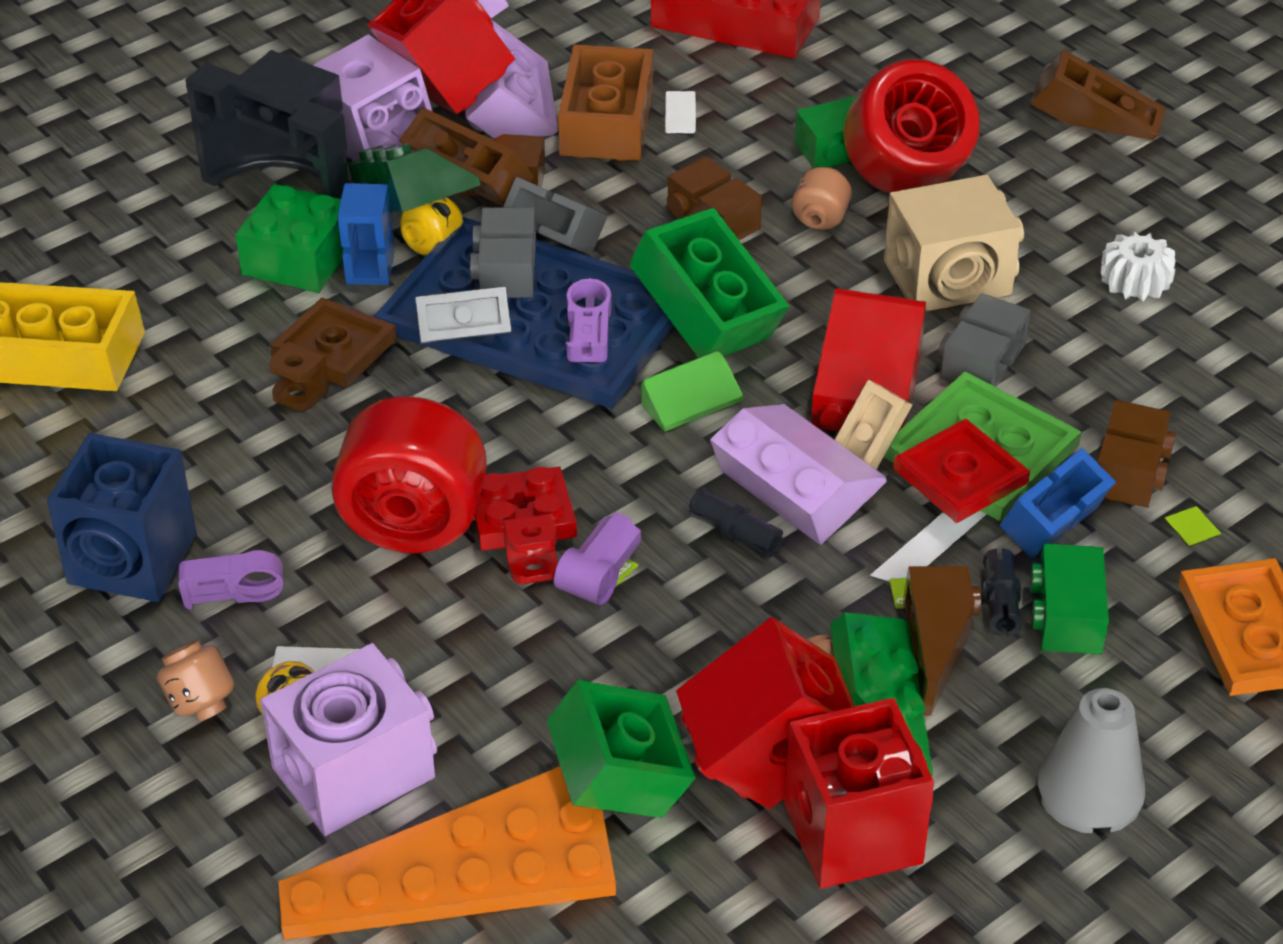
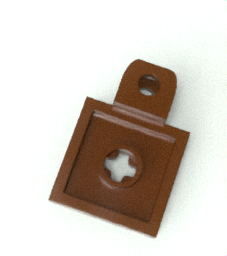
M321 297L270 345L272 357L269 362L270 372L283 376L273 387V401L297 411H304L315 405L329 391L328 381L347 388L397 339L396 325ZM297 390L304 392L302 395L292 396L289 394L290 392Z

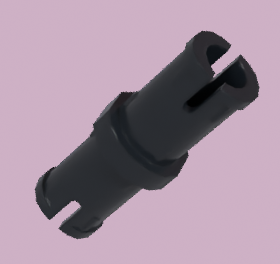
M706 488L697 490L690 500L689 514L715 527L721 532L723 538L731 542L735 540L741 541L767 558L772 557L779 550L783 541V530L751 515V510L741 503L733 505Z
M997 548L991 549L983 557L986 581L983 583V599L989 607V628L993 634L1003 636L1002 625L1005 624L1007 626V635L1010 636L1017 634L1022 627L1018 604L1021 601V582L1015 576V557L1011 550L1002 548V559H998Z

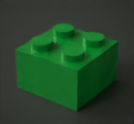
M273 184L235 234L241 275L320 293L343 260L342 253L344 247H341L338 222L341 199Z
M577 680L546 720L574 806L663 818L696 779L666 695Z

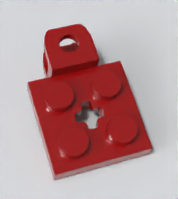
M561 466L551 468L536 467L529 471L485 475L474 517L481 551L505 548L510 575L518 584L554 580L558 565L555 550L556 540L577 537V523ZM532 564H538L542 566L541 568L535 570L526 568L527 566Z

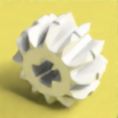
M1132 231L1129 237L1116 235L1114 242L1107 243L1106 249L1102 254L1100 271L1102 282L1109 285L1111 293H1123L1125 300L1133 296L1138 297L1144 302L1147 295L1153 298H1160L1162 291L1168 290L1174 279L1175 251L1167 248L1166 240L1152 239L1151 233L1146 236H1139L1135 231Z

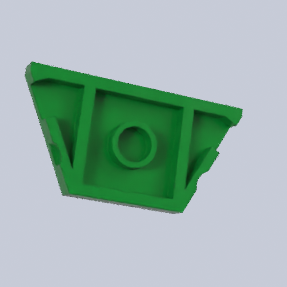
M843 613L830 622L834 657L854 705L859 706L895 698L914 740L918 743L924 754L929 771L933 775L924 719L925 705L920 694L917 676L919 668L914 657L909 622L900 618Z

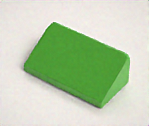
M719 351L648 377L641 383L642 406L664 432L743 401V394L724 356Z

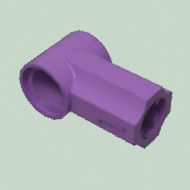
M615 512L612 516H604L579 550L571 547L563 554L554 575L555 587L598 606L604 605L613 594L619 570L641 543V530L632 523L630 517Z

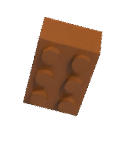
M573 45L558 114L559 156H574L581 159L590 157L615 159L618 161H641L653 93V49Z

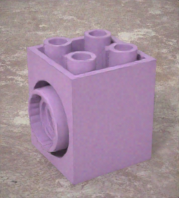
M370 35L364 36L314 64L316 67L339 75L343 110L340 113L344 116L347 150L345 152L346 156L352 161L360 159L358 152L378 145L385 147L396 144V146L402 145L399 139L422 107L432 111L420 68Z
M373 643L260 699L272 768L324 837L435 778L433 755L437 753V747L430 730V721L434 718L432 707L421 691L414 693L408 686L398 663L393 658L386 659Z

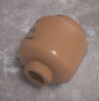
M827 167L810 169L801 177L791 201L793 213L800 222L810 228L818 230L834 228L842 221L852 196L851 185L835 169Z
M195 640L161 658L164 666L157 673V682L176 715L189 716L195 714L198 721H203L227 708L223 699L233 691L235 683L217 647L213 645L202 646L199 640Z

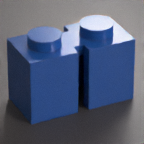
M344 183L338 222L341 247H344L342 255L346 284L389 285L395 249L392 222H390L391 210L388 184Z
M1081 448L1057 467L1049 478L1046 476L1017 499L999 526L1034 560L1042 553L1043 544H1054L1066 531H1070L1093 512L1116 484V481Z

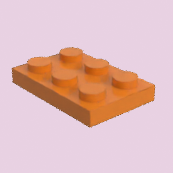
M1276 558L1181 571L1178 583L1179 588L1229 696L1282 689L1283 572Z

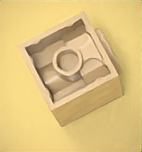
M988 174L891 192L889 196L884 262L906 299L926 302L925 312L973 303L981 293L995 298L1009 296L1013 292L1014 277L1019 274L1017 255L1019 242H1022L1024 239L1023 224L1018 216H1014L1007 205L1004 193L1001 190H997Z

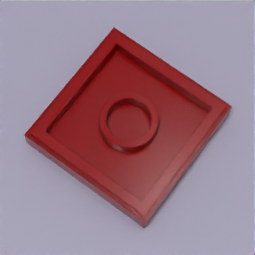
M966 418L895 456L893 469L956 524L1028 484L1030 470Z

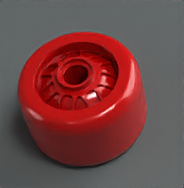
M921 59L897 61L878 71L851 104L843 128L846 152L859 175L873 187L888 194L944 183L960 169L975 149L980 132L979 111L967 85L948 68L935 62Z
M414 396L390 397L369 405L353 419L345 434L331 483L332 497L337 512L351 530L363 539L381 548L401 553H425L442 549L458 540L470 527L475 517L487 468V455L484 444L477 430L464 416L442 403Z

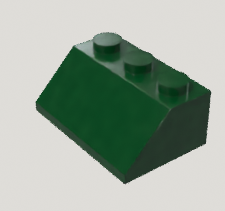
M410 143L398 146L392 144L385 147L383 145L371 147L358 152L359 160L347 163L354 184H388L391 212H405L481 185L478 176L427 148L411 149Z

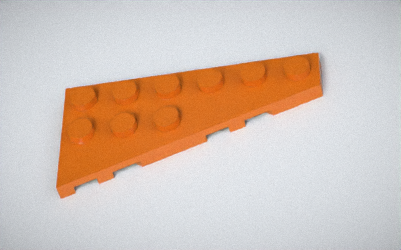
M561 766L278 881L281 927L284 940L616 895V880L602 809L574 806L572 804Z

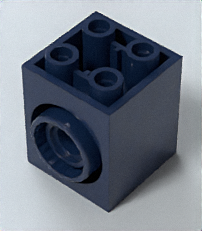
M88 433L47 499L66 582L69 585L159 602L197 534L182 452L179 449Z

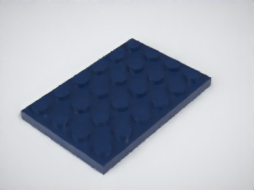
M462 217L463 224L444 241L438 242L374 315L378 319L396 325V336L611 409L615 407L674 326L633 270L536 240L533 298H507L511 325L510 333L421 343L415 297L480 290L479 280H471L470 260L471 253H479L473 251V225H481V222ZM582 279L600 280L610 288L612 311L609 317L607 360L604 362H570L567 359L566 342L570 340L566 296L568 288L573 283ZM586 298L578 300L575 304L585 308ZM595 298V307L603 303L602 300Z

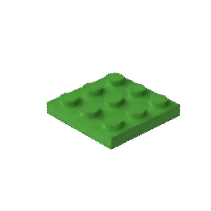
M965 371L897 432L883 458L894 463L895 456L963 419H968L1030 470L1028 484L980 510L1001 522L1017 499L1048 476L1079 446L1081 431Z

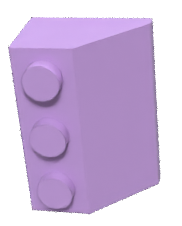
M492 20L493 29L512 53L515 60L506 68L505 74L499 80L490 83L477 95L475 103L465 109L468 123L479 132L485 131L493 138L503 134L553 136L559 130L547 60Z
M785 404L743 408L710 439L719 467L723 473L820 546L887 482L884 475Z

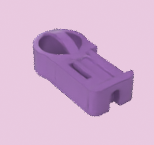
M582 279L573 283L568 288L566 294L568 327H570V340L566 342L567 359L570 362H604L608 357L609 317L612 311L611 291L600 280ZM582 298H586L585 308L575 303ZM595 298L602 300L603 303L595 307Z
M262 550L183 561L179 564V589L183 604L187 609H192V604L236 599L237 603L272 600L283 589V564L275 554ZM253 572H265L273 575L269 579L262 581H252L244 577Z

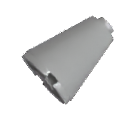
M1099 688L1086 693L1040 768L1038 787L1042 796L1041 803L1045 811L1061 825L1080 833L1091 834L1093 833V828L1111 827L1110 832L1122 830L1136 820L1144 804L1145 782L1135 709L1131 700L1119 691Z

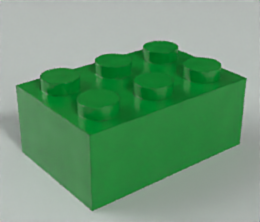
M715 208L646 230L629 263V266L698 358L715 351H719L723 356H727L770 339L789 308V304Z

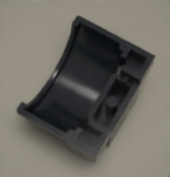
M270 50L241 75L206 62L185 79L201 178L205 183L216 186L223 180L247 170L263 167H287L308 172L321 179L323 195L338 199L342 198L344 183H349L345 152L347 150L344 116L340 113L343 110L338 74Z

